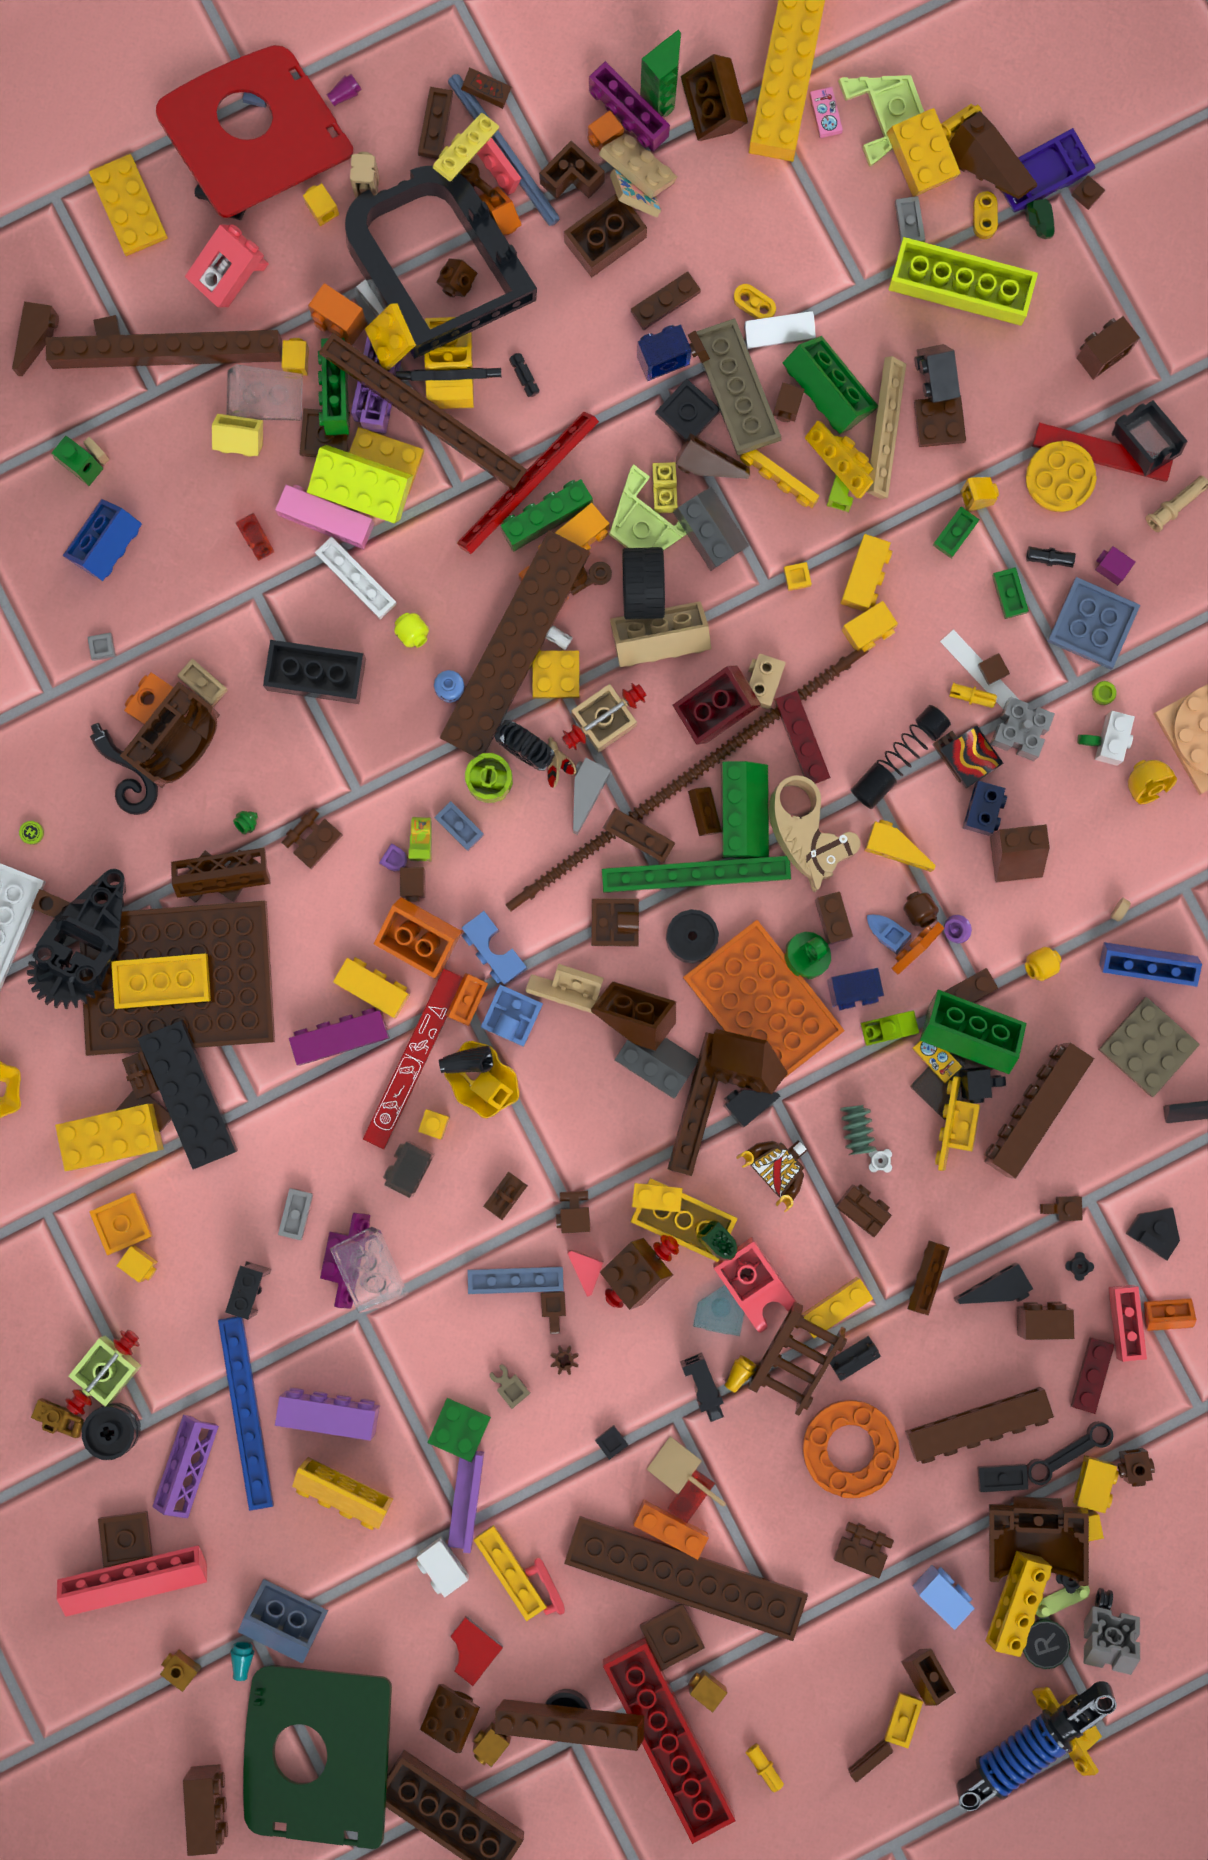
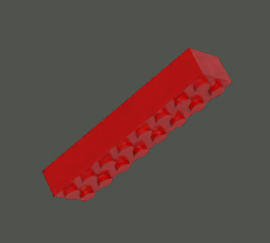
M644 1637L604 1658L603 1668L626 1713L644 1715V1740L642 1745L691 1843L694 1844L735 1822L734 1811L646 1638Z

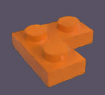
M939 922L932 928L929 925L926 926L909 944L911 949L907 951L904 948L895 957L897 963L891 969L897 975L900 974L930 946L945 928Z

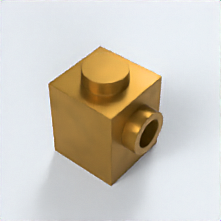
M179 1649L175 1655L169 1653L161 1665L164 1669L160 1675L183 1692L198 1673L201 1666Z
M704 1669L700 1674L695 1673L688 1684L690 1685V1695L712 1713L728 1693L726 1686Z
M492 1722L485 1732L481 1729L472 1742L475 1743L473 1747L474 1757L481 1764L485 1765L487 1763L492 1767L509 1746L511 1737L495 1734V1724Z

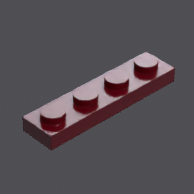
M797 690L774 699L803 776L812 780L815 784L831 778Z

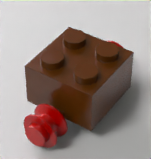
M662 1235L660 1237L661 1243L655 1242L653 1244L654 1250L644 1238L630 1242L600 1271L601 1275L612 1287V1289L608 1288L605 1290L607 1303L617 1308H622L625 1304L630 1310L643 1305L663 1286L673 1274L662 1260L670 1262L672 1260L671 1253L674 1255L679 1253V1244L675 1238Z

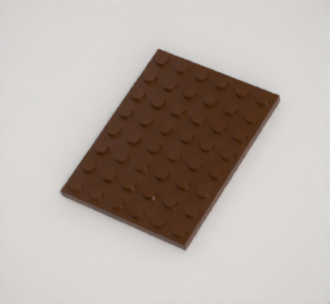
M267 901L122 911L118 942L119 954L116 961L206 953L208 954L211 1001L115 1009L111 964L107 970L105 980L101 984L102 991L95 990L96 998L93 999L86 996L87 1004L83 1003L86 1056L143 1051L137 1038L181 1020L184 1021L195 1048L275 1042ZM80 942V953L95 960L100 951ZM84 977L82 981H89L92 977Z

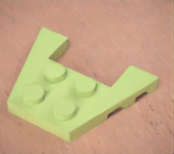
M912 76L859 77L850 79L842 77L838 81L845 101L865 93L869 95L884 136L864 144L862 147L869 167L873 166L893 149L886 132L893 125L924 112Z
M633 464L630 468L609 535L625 548L662 547L664 551L687 534L679 521L673 526L636 497L650 476Z

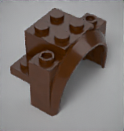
M178 682L125 748L120 757L152 782L163 788L165 784L172 783L184 776L200 760L215 735L217 718L220 714L204 699Z

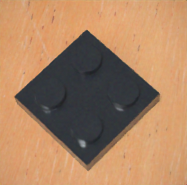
M686 379L659 407L655 415L686 441L690 433L697 437L720 413V409Z

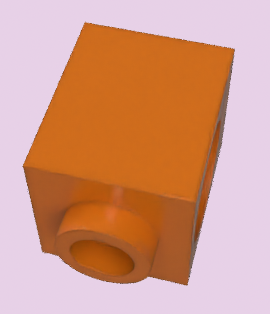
M609 110L588 126L587 139L593 148L597 147L601 151L602 147L624 134V127Z

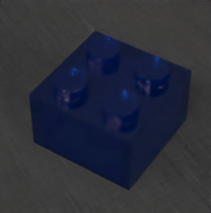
M681 324L678 326L669 325L663 328L662 332L655 335L652 333L646 334L637 342V358L647 382L690 365L691 347Z
M878 968L827 979L832 1007H839V1011L856 1007L855 1003L862 1002V1006L879 1002L878 998L884 996Z

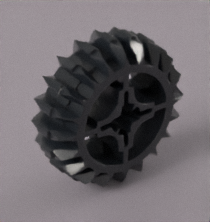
M504 720L502 725L500 724L497 728V732L494 735L496 742L516 758L539 771H545L547 766L552 763V759L555 756L553 749L521 725L511 720Z

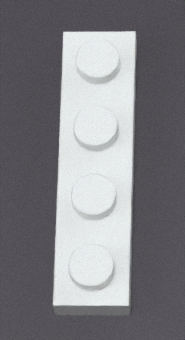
M332 536L315 552L380 620L397 604Z

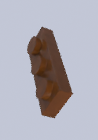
M430 87L418 156L439 159V155L444 147L453 90Z
M687 271L631 308V313L642 329L645 330L700 294L701 289Z
M616 808L613 809L603 826V829L662 863L665 862L675 845V842Z
M932 1241L928 1242L907 1309L929 1316L950 1247Z

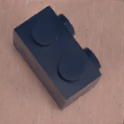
M977 781L974 784L962 828L987 836L993 834L994 831H998L1001 818L998 817L1000 808L1004 809L1007 795H1004L1006 788Z

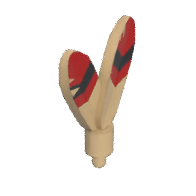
M549 737L548 746L553 749L555 756L552 759V763L548 766V782L550 787L555 788L559 781V768L567 774L575 775L576 767L572 760L562 751H559L557 743L553 741V738Z

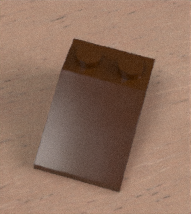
M613 981L591 1008L593 1014L633 1044L656 1051L676 1024V1001Z

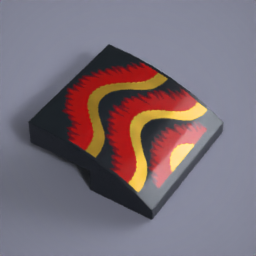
M977 725L940 749V752L966 789L1004 764Z

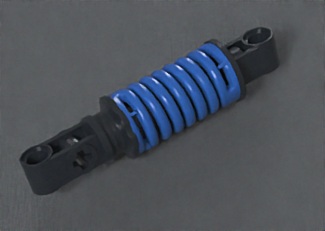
M1104 1681L1094 1683L1086 1691L1075 1696L1068 1704L1058 1707L1054 1714L1044 1709L1036 1719L1031 1720V1726L1024 1725L1022 1730L1015 1732V1736L1010 1735L1008 1741H1002L1000 1746L993 1748V1751H988L983 1756L977 1757V1769L957 1783L956 1788L960 1807L966 1811H974L995 1795L1004 1800L1013 1791L1012 1789H1017L1020 1784L1026 1783L1028 1779L1035 1776V1773H1040L1043 1768H1047L1057 1758H1061L1066 1753L1073 1751V1739L1083 1736V1732L1095 1726L1101 1719L1116 1709L1117 1704L1111 1685Z

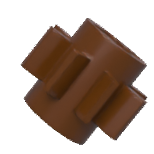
M559 1345L558 1354L551 1353L550 1355L556 1359L550 1366H557L559 1368V1375L562 1370H567V1373L570 1375V1368L572 1366H579L578 1363L574 1362V1358H577L579 1354H572L570 1352L571 1346L567 1350H563ZM567 1354L569 1356L568 1360L571 1363H566L565 1366H562L561 1360L558 1357H564Z

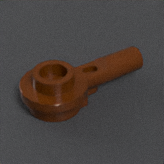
M468 163L459 172L473 187L476 186L488 197L494 195L495 190L480 178L477 165Z
M605 562L594 563L589 569L587 580L582 585L573 587L571 594L575 595L591 584L604 585L608 583L612 577L610 566Z

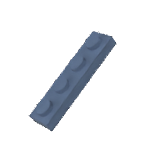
M563 1266L467 1270L468 1294L564 1291Z

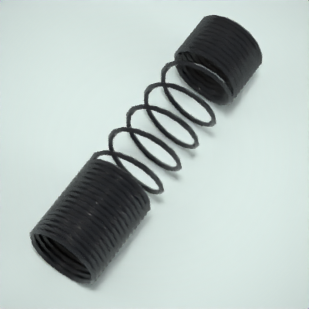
M928 705L919 717L916 718L917 725L911 724L909 726L912 735L908 733L901 734L904 744L900 742L893 743L896 753L885 751V757L888 762L877 760L867 773L857 781L856 785L851 788L853 795L866 807L873 809L889 790L897 784L894 775L878 763L879 761L889 765L900 776H903L902 772L891 763L887 753L897 756L908 767H912L899 754L895 744L905 747L916 758L920 759V756L907 745L903 738L904 735L915 739L924 749L928 750V747L915 736L911 729L912 726L923 730L933 741H936L951 726L948 717L937 707Z

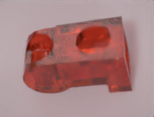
M254 513L236 522L258 561L274 553Z

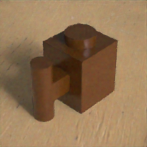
M588 1191L560 1192V1202L570 1201V1208H561L560 1214H556V1226L561 1228L562 1233L590 1232L589 1207H579V1201L589 1200Z

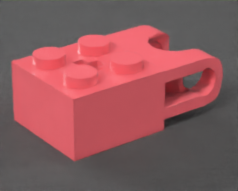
M753 1237L737 1247V1253L732 1260L719 1259L718 1262L713 1263L714 1270L759 1333L767 1329L766 1319L762 1314L763 1308L767 1303L779 1302L789 1311L793 1303L796 1302ZM751 1268V1275H741L740 1273H742V1269Z

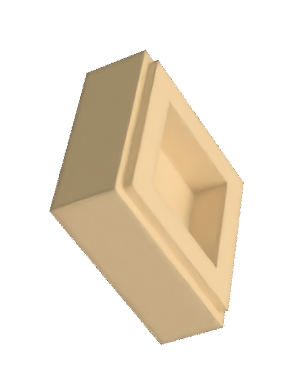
M90 437L84 441L86 448L101 464L104 465L110 460Z

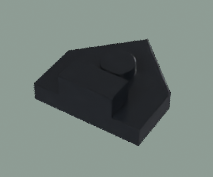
M1172 1207L1138 1214L1126 1232L1128 1236L1168 1261L1180 1242Z

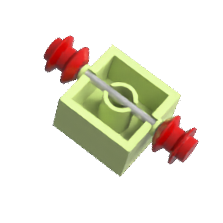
M121 1330L122 1337L120 1340L114 1339L111 1341L106 1336L99 1338L68 1377L83 1389H73L74 1397L72 1399H65L67 1402L66 1407L70 1412L75 1415L79 1413L85 1414L83 1407L85 1405H92L90 1395L106 1407L123 1390L142 1366L130 1356L133 1354L131 1348L133 1346H140L138 1342L139 1337L131 1330L126 1332Z

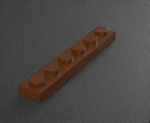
M708 1032L705 1033L668 1165L669 1170L692 1176L719 1081L711 1067L714 1034Z

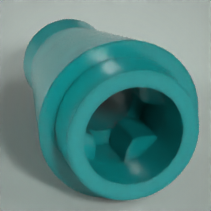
M236 1642L230 1650L233 1679L236 1681L247 1680L248 1671L255 1652L252 1649L253 1645L251 1643Z

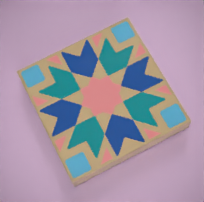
M613 169L610 178L618 200L649 215L658 217L661 208L657 197L654 196L650 199L621 173Z

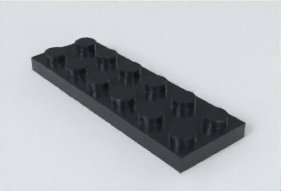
M178 1021L137 1038L192 1169L237 1152L236 1144L184 1021Z

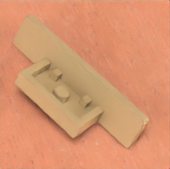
M558 964L553 981L531 975L525 991L535 996L592 1013L591 1008L601 997L599 992L604 978Z

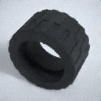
M624 548L622 554L624 618H664L665 576L663 548Z

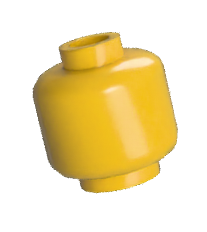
M1044 946L1027 956L1025 970L1032 979L1044 981L1059 973L1062 960L1056 950L1053 951L1049 947Z

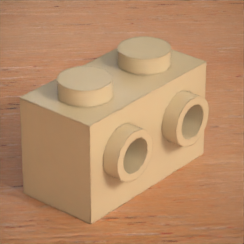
M759 653L757 660L752 659L748 672L752 673L750 682H747L761 703L760 707L770 710L786 662Z

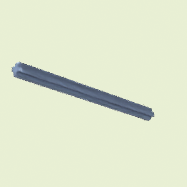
M452 75L448 79V84L472 118L475 120L480 113H484L489 117L473 95L461 90L464 81L460 75ZM497 131L492 136V139L522 178L519 183L546 223L549 226L555 225L560 220L558 214L501 133Z

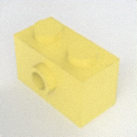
M223 414L216 415L212 423V450H218L222 453H239L248 457L259 455L263 446V420Z

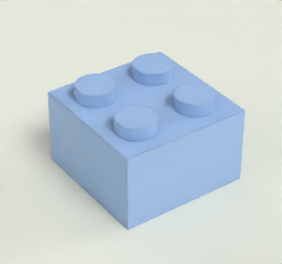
M931 1565L915 1582L913 1587L918 1595L955 1630L975 1609L970 1603L972 1598L959 1584L953 1585L955 1581L942 1567L937 1570Z

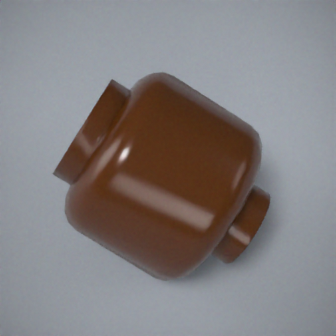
M917 891L906 898L907 902L903 909L914 926L924 928L937 920L936 916L939 909L929 893H919Z

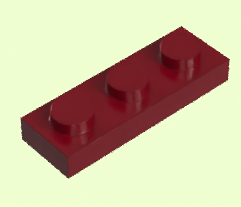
M1089 1338L1071 1407L1096 1414L1114 1344Z

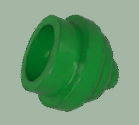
M240 811L236 814V818L233 819V823L238 831L245 835L255 830L258 815L251 811Z

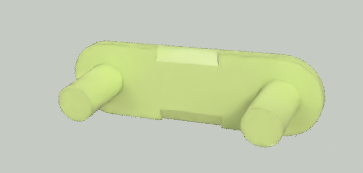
M1080 1586L1072 1594L1068 1593L1065 1587L1044 1597L1038 1606L1036 1615L1045 1618L1086 1599L1090 1594L1089 1586Z

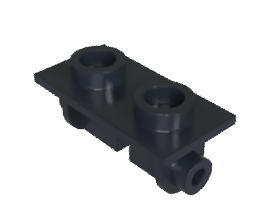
M867 1336L833 1357L830 1365L839 1380L842 1381L875 1361L881 1355L870 1337Z

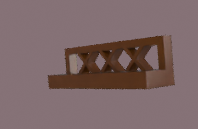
M265 848L171 862L172 886L177 898L271 884ZM260 856L261 863L250 865L247 863L253 857ZM234 860L238 862L233 868L224 867L228 861ZM207 864L214 866L210 871L203 872L200 870ZM187 867L191 869L186 875L178 876V869Z

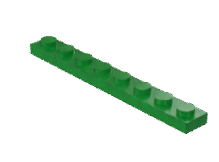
M787 856L606 868L602 869L603 893L791 880L790 860Z

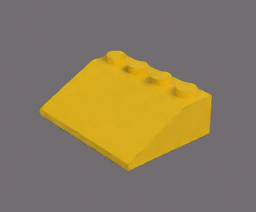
M307 1457L298 1468L292 1487L297 1489L296 1493L306 1498L312 1496L318 1499L317 1503L326 1508H331L332 1506L340 1510V1515L348 1519L354 1517L361 1521L360 1524L371 1530L374 1527L380 1528L393 1501V1498L310 1457Z

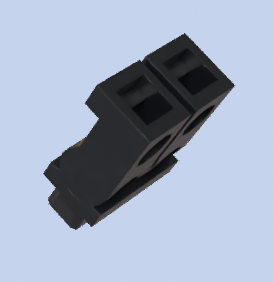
M699 1353L680 1361L685 1377L691 1374L693 1376L695 1393L701 1412H707L710 1422L723 1418L724 1415L720 1405L724 1402L719 1390L716 1389L703 1354Z

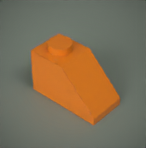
M498 186L493 188L495 190L493 196L488 197L485 193L480 195V199L485 201L489 207V213L503 235L512 234L518 227L522 226L512 200Z

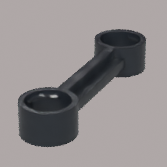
M1093 1422L1089 1425L1086 1435L1045 1460H1031L1027 1464L1029 1480L1037 1485L1047 1484L1052 1478V1472L1095 1446L1103 1448L1110 1445L1113 1440L1112 1429L1103 1422ZM1099 1426L1107 1428L1108 1432L1107 1439L1102 1443H1096L1092 1439L1093 1430ZM1038 1463H1042L1047 1467V1475L1042 1480H1035L1031 1475L1033 1466Z

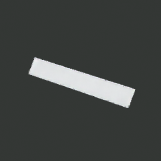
M954 629L940 641L988 693L997 695L996 702L1002 709H1004L1005 703L1010 697L1018 699L1001 679L990 685L987 684L977 666L983 660Z

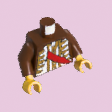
M799 1140L789 1149L781 1142L767 1141L757 1143L747 1151L736 1156L737 1159L744 1157L746 1163L742 1168L750 1165L778 1197H781L776 1202V1206L781 1202L785 1203L786 1209L784 1212H787L793 1206V1201L800 1192L804 1178L802 1171L804 1167L798 1159L807 1152V1149Z

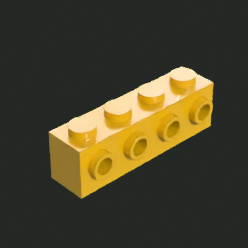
M1016 1551L985 1640L996 1652L1021 1657L1022 1651L1026 1647L1028 1634L1035 1622V1614L1043 1599L1046 1583L1051 1576L1052 1566L1042 1557Z

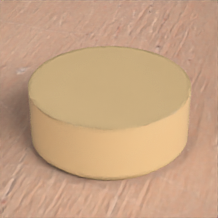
M1121 898L1110 917L1117 922L1121 921L1131 905L1130 901Z

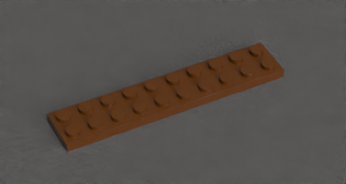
M548 530L447 722L440 739L474 757L486 753L497 732V728L504 719L591 554L590 551Z
M579 1516L564 1562L566 1565L790 1641H794L808 1597L806 1592L703 1557H699L697 1560L676 1548Z

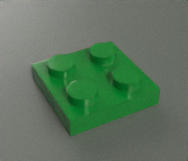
M447 1398L427 1443L472 1462L491 1417Z

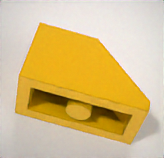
M991 477L968 478L960 491L968 512L994 505L999 496L997 485L995 483L992 484Z

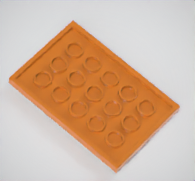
M758 920L750 924L683 977L724 1031L768 1041L788 1072L786 1077L845 1031L801 975L793 974L788 968L783 951Z

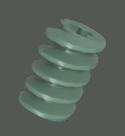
M864 1105L840 1108V1111L848 1113L841 1118L843 1121L849 1122L848 1125L843 1127V1130L850 1131V1134L844 1136V1139L851 1141L850 1144L845 1146V1149L853 1150L848 1155L870 1153L876 1150V1147L869 1145L875 1138L867 1136V1134L874 1131L873 1128L866 1126L872 1122L871 1118L865 1117L866 1114L871 1112V1109L864 1108Z

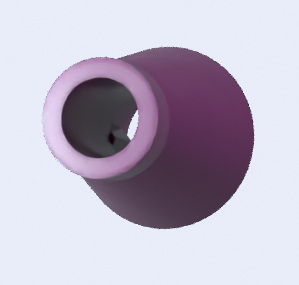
M350 74L347 77L344 75L326 95L335 107L341 102L358 96V92L362 89L353 75Z

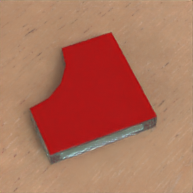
M465 1616L450 1636L457 1644L459 1651V1661L454 1672L474 1686L503 1649V1645Z

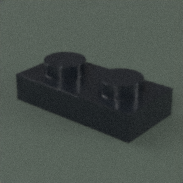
M1026 1464L977 1467L980 1492L1028 1490Z

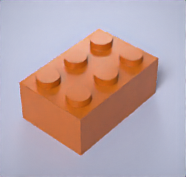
M400 897L392 905L374 945L435 979L443 971L463 931Z

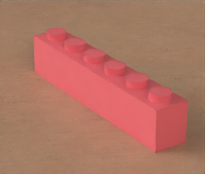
M198 1545L57 1579V1601L64 1615L71 1616L207 1583V1563Z

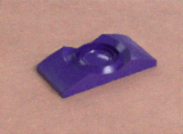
M1074 128L1018 157L1036 181V188L1020 199L1003 191L1002 193L1013 212L1025 209L1027 203L1042 200L1053 192L1075 183L1093 171L1095 165Z

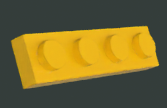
M755 449L739 455L741 456L740 460L747 466L753 465L759 469L758 473L767 480L771 478L778 483L777 487L787 494L790 492L796 496V501L802 506H809L813 509L818 502L819 495L758 450Z
M494 1525L473 1539L526 1621L547 1608V1605Z

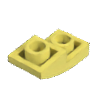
M676 462L653 463L654 511L657 513H673L678 508Z

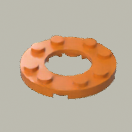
M843 1400L824 1407L810 1421L803 1439V1457L810 1475L824 1490L843 1498H861L881 1489L892 1477L897 1460L899 1459V1441L893 1425L880 1410L862 1401ZM842 1426H860L869 1433L873 1440V1457L869 1464L860 1471H841L832 1464L828 1457V1441L833 1432Z

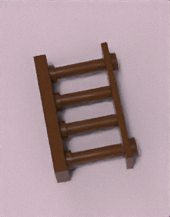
M794 1302L756 1368L755 1373L752 1375L748 1389L757 1393L761 1386L770 1387L796 1401L795 1414L800 1416L803 1409L808 1410L813 1401L812 1393L837 1350L840 1352L843 1350L847 1339L845 1338L846 1328L841 1327L838 1334L834 1335L804 1319V1315H802L803 1305ZM794 1327L797 1329L800 1327L830 1343L831 1346L827 1353L823 1355L795 1340L793 1335H791ZM790 1347L820 1363L814 1375L781 1358L782 1355L779 1353L782 1348ZM778 1366L809 1383L803 1394L771 1378V1374H769L771 1367L776 1368Z

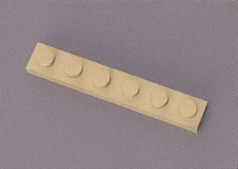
M893 356L885 357L870 459V465L874 469L869 476L873 480V484L867 490V493L880 499L888 498L906 370V363Z

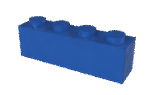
M1106 942L1103 943L1099 963L1103 973L1198 987L1202 963L1198 956Z

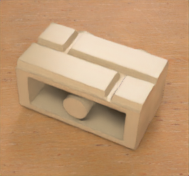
M359 152L352 155L350 181L355 198L370 189L374 196L377 195L379 172L375 156L369 152Z

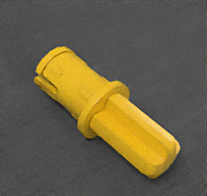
M954 682L949 697L968 701L970 705L975 703L994 708L997 700L996 694L977 690L976 686L970 688Z
M754 1744L745 1752L746 1755H748L756 1767L757 1775L762 1776L772 1792L779 1791L784 1783L773 1768V1762L768 1761L758 1744Z

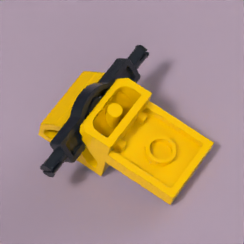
M456 317L425 318V322L431 330ZM472 332L426 353L425 369L396 371V377L400 380H425L426 398L441 409L474 408L473 379L502 378L501 368H473Z

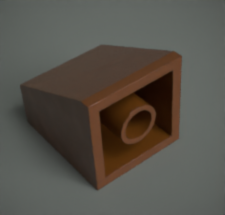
M1047 824L1000 829L990 836L995 882L1043 877L1050 849Z

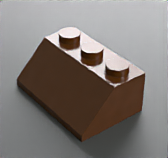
M713 54L681 76L698 141L731 134L748 123L731 58Z
M719 1029L714 1031L711 1067L716 1073V1078L724 1084L730 1083L740 1088L753 1089L759 1093L773 1094L788 1072L768 1041Z

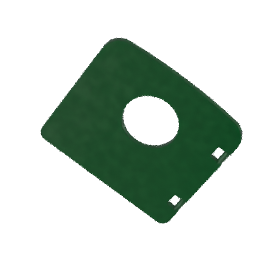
M278 1665L264 1666L255 1673L251 1683L248 1703L243 1768L244 1820L253 1833L261 1836H276L342 1846L349 1845L366 1849H376L382 1845L385 1829L392 1684L388 1678ZM302 1724L313 1728L320 1734L326 1745L327 1762L325 1769L312 1782L298 1783L292 1781L281 1772L275 1759L276 1741L281 1732L291 1725ZM275 1822L287 1823L286 1831L275 1830ZM346 1831L358 1832V1839H346Z

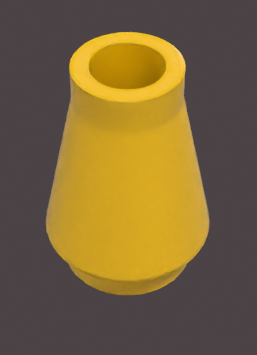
M740 1355L733 1363L728 1379L724 1384L725 1387L736 1393L755 1373L756 1364L747 1357Z

